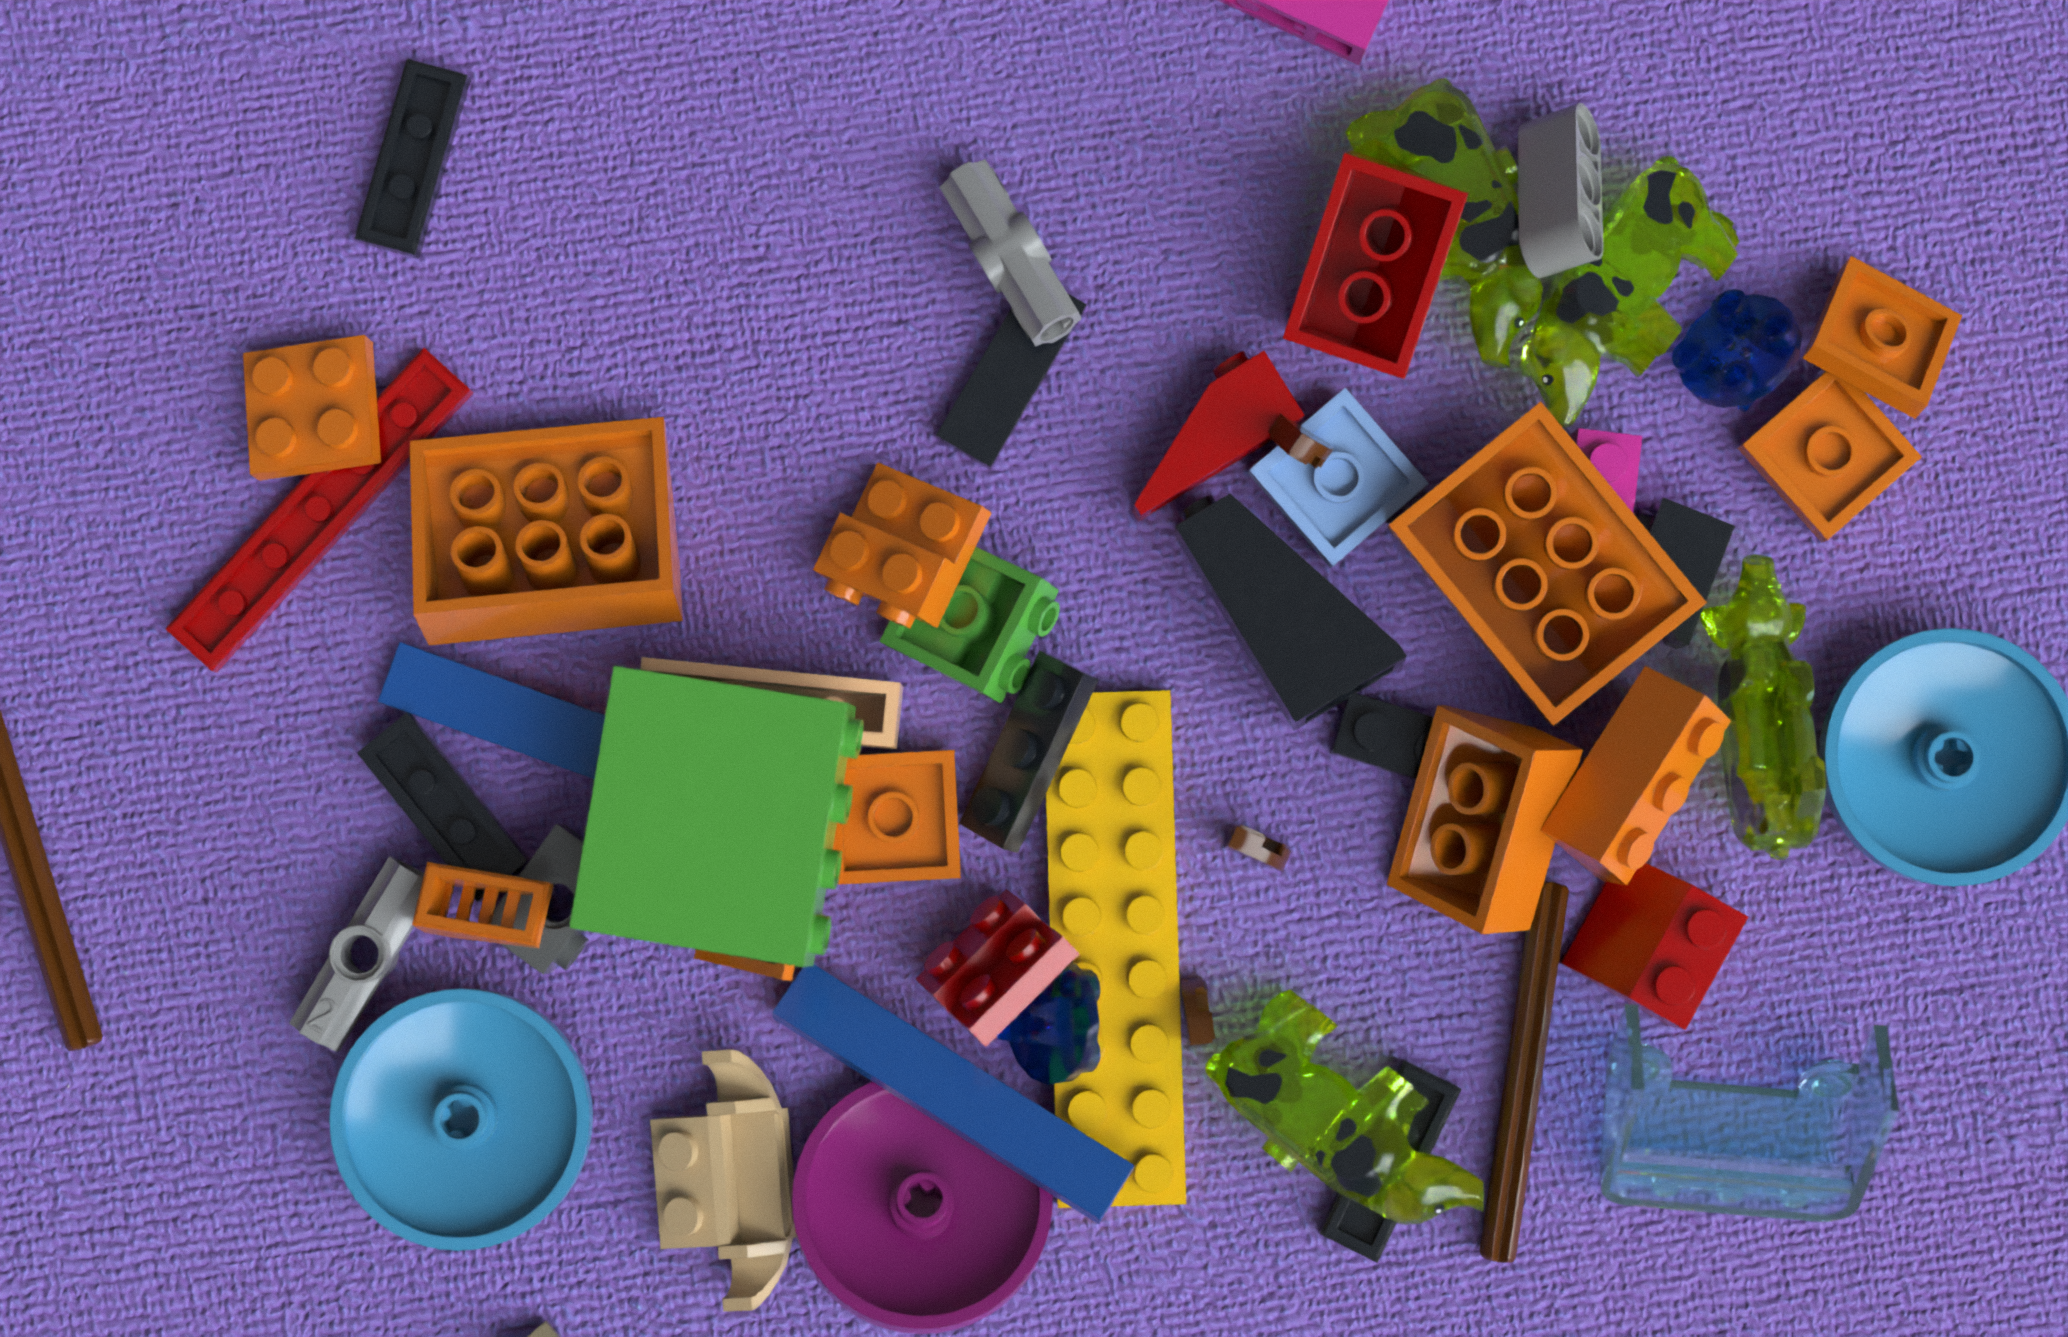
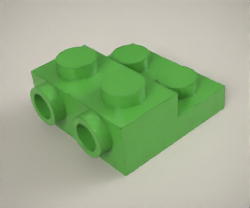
M975 547L938 628L917 619L914 620L911 629L889 621L879 642L984 696L1002 703L1007 692L1015 694L1022 688L1031 667L1030 660L1025 658L1036 635L1044 637L1054 627L1060 611L1059 603L1054 601L1059 590L1043 578Z

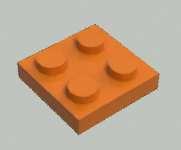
M1850 256L1837 274L1803 359L1916 419L1929 403L1962 315L1859 259Z
M358 335L243 353L249 470L251 476L262 481L381 463L373 342L367 336Z
M1824 371L1737 448L1821 543L1829 540L1922 458L1864 391L1827 371Z
M955 750L859 755L857 759L848 758L844 784L853 786V797L847 824L837 823L833 849L842 851L841 871L837 885L961 878Z

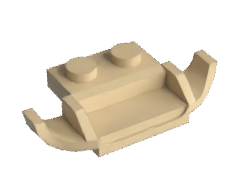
M731 1049L702 1051L703 1065H708L715 1077L718 1101L706 1103L707 1114L661 1117L650 1120L660 1249L718 1246L719 1259H731L732 1265L730 1289L727 1295L722 1298L723 1312L752 1311L764 1302L779 1281L787 1265L793 1238H796L792 1209L794 1174L788 1107H781L769 1079L749 1057L740 1051Z

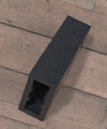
M1228 494L1218 501H1215L1212 495H1208L1194 502L1180 513L1183 521L1175 526L1177 542L1293 731L1403 667L1407 656L1401 646L1233 495Z

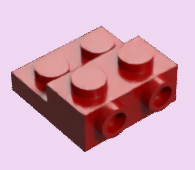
M1007 889L999 896H992L983 901L970 917L971 924L953 942H944L934 949L924 963V970L915 978L951 1017L985 1047L1079 955L1061 934L1044 923L1025 902Z

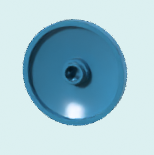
M1946 628L1923 631L1894 640L1868 655L1850 672L1836 691L1828 707L1819 744L1820 776L1828 805L1837 823L1851 842L1869 859L1898 876L1915 882L1939 886H1969L2003 878L2020 870L2044 852L2056 839L2068 820V698L2056 679L2039 661L2017 645L2003 638L1971 629Z
M476 988L446 989L426 993L395 1006L379 1017L357 1039L347 1054L334 1085L329 1117L330 1138L333 1154L346 1186L361 1207L380 1225L392 1233L422 1246L440 1250H476L506 1242L523 1234L548 1216L567 1196L583 1168L589 1151L593 1126L592 1097L584 1067L576 1051L559 1028L544 1014L532 1006L500 992Z

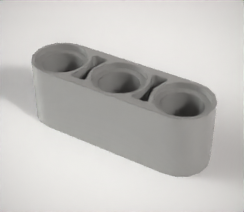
M1578 103L1521 123L1518 129L1519 241L1526 265L1536 278H1544L1599 260L1603 255L1601 143L1595 120L1583 103Z

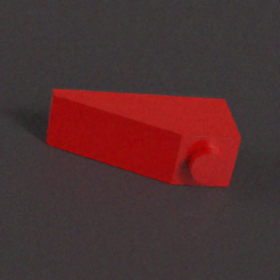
M1241 351L1212 370L1217 379L1206 388L1134 504L1132 512L1138 522L1273 441L1268 431L1280 414L1298 425L1300 424L1305 415L1265 351L1260 352L1251 359H1249L1245 351Z

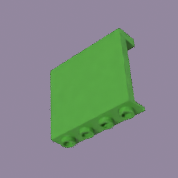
M614 666L569 928L799 967L814 966L815 954L825 955L830 938L831 916L822 915L826 889H836L841 871L842 851L833 849L837 823L847 824L852 805L853 786L844 784L848 758H858L863 738L864 722L860 719H854L856 706L827 699Z

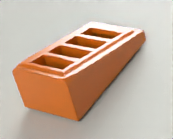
M427 862L412 925L428 934L539 948L554 885L545 881ZM454 887L462 888L456 918H449L447 915ZM476 889L485 890L478 921H469ZM498 893H508L500 926L491 925ZM521 895L533 896L525 930L513 929Z

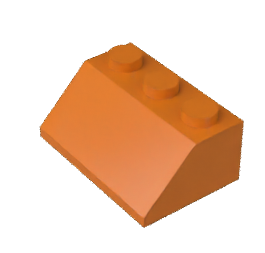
M1644 666L1540 830L1597 878L1605 882L1627 885L1636 870L1642 867L1650 858L1654 842L1671 815L1677 812L1686 801L1689 787L1707 758L1713 756L1721 746L1724 732L1731 720L1706 695Z
M1437 705L1386 885L1480 934L1530 930L1555 847V842L1540 829L1574 778L1583 749L1532 726L1447 705Z

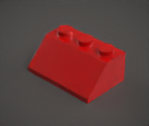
M1352 150L1344 152L1283 339L1405 380L1469 193L1413 170Z

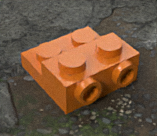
M877 462L852 516L839 513L813 571L828 579L823 590L844 601L858 606L862 596H865L880 603L875 613L905 628L911 629L915 619L938 628L992 513L979 504Z

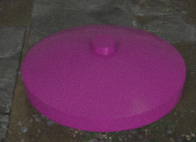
M874 1082L859 1087L845 1096L819 1121L803 1147L796 1167L792 1192L793 1222L800 1251L809 1270L827 1294L847 1311L870 1324L888 1330L914 1334L941 1333L971 1325L989 1316L1008 1302L1026 1283L1042 1255L1049 1233L1053 1206V1195Z

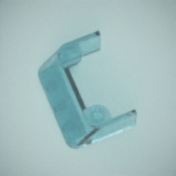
M1625 1004L1606 1068L1600 1152L1601 1191L1608 1200L1626 1206L1817 1222H1832L1849 1217L1857 1211L1899 1113L1887 1026L1873 1025L1858 1064L1845 1063L1834 1059L1820 1061L1800 1076L1795 1090L1672 1080V1062L1665 1052L1648 1044L1641 1043L1638 1005Z

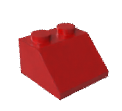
M1645 863L1636 870L1627 885L1604 882L1559 963L1668 1026L1686 1030L1749 917L1696 886Z

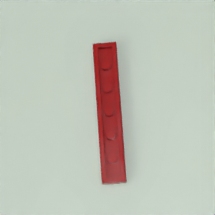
M423 348L377 398L381 463L307 474L165 629L207 668L217 673L410 463V441L432 439L474 392L430 352Z

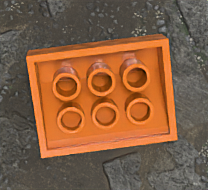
M1541 401L1387 527L1540 715L1552 726L1557 724L1707 603Z
M664 416L410 441L413 615L429 646L683 621L680 561Z

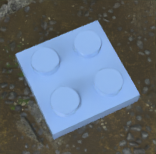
M1346 388L1301 425L1334 448L1321 468L1318 466L1316 469L1309 463L1305 465L1289 456L1280 446H1277L1248 471L1249 476L1330 569L1429 484Z

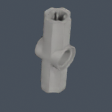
M986 159L974 163L967 162L952 171L945 183L939 188L972 242L968 245L996 292H1003L1027 337L1032 340L1036 347L1044 343H1053L1070 333L1074 325L1082 318L1050 266L1049 262L1052 259L1025 213L1023 211L1021 213L1017 212L1009 199V194L993 168H990Z
M393 856L388 857L346 929L340 931L333 939L327 961L289 1022L299 1033L317 1044L334 1051L341 1050L383 978L395 969L399 959V952L414 928L412 922L424 877L422 871ZM363 935L370 937L376 943L379 954L376 965L367 972L360 970L354 965L351 958L353 943Z

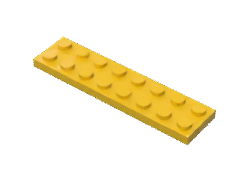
M1171 690L1093 692L1046 792L1049 924L1079 953L1051 982L1055 1116L1135 1165L1132 1173L1110 1207L1186 1204ZM1057 1199L1058 1208H1072Z

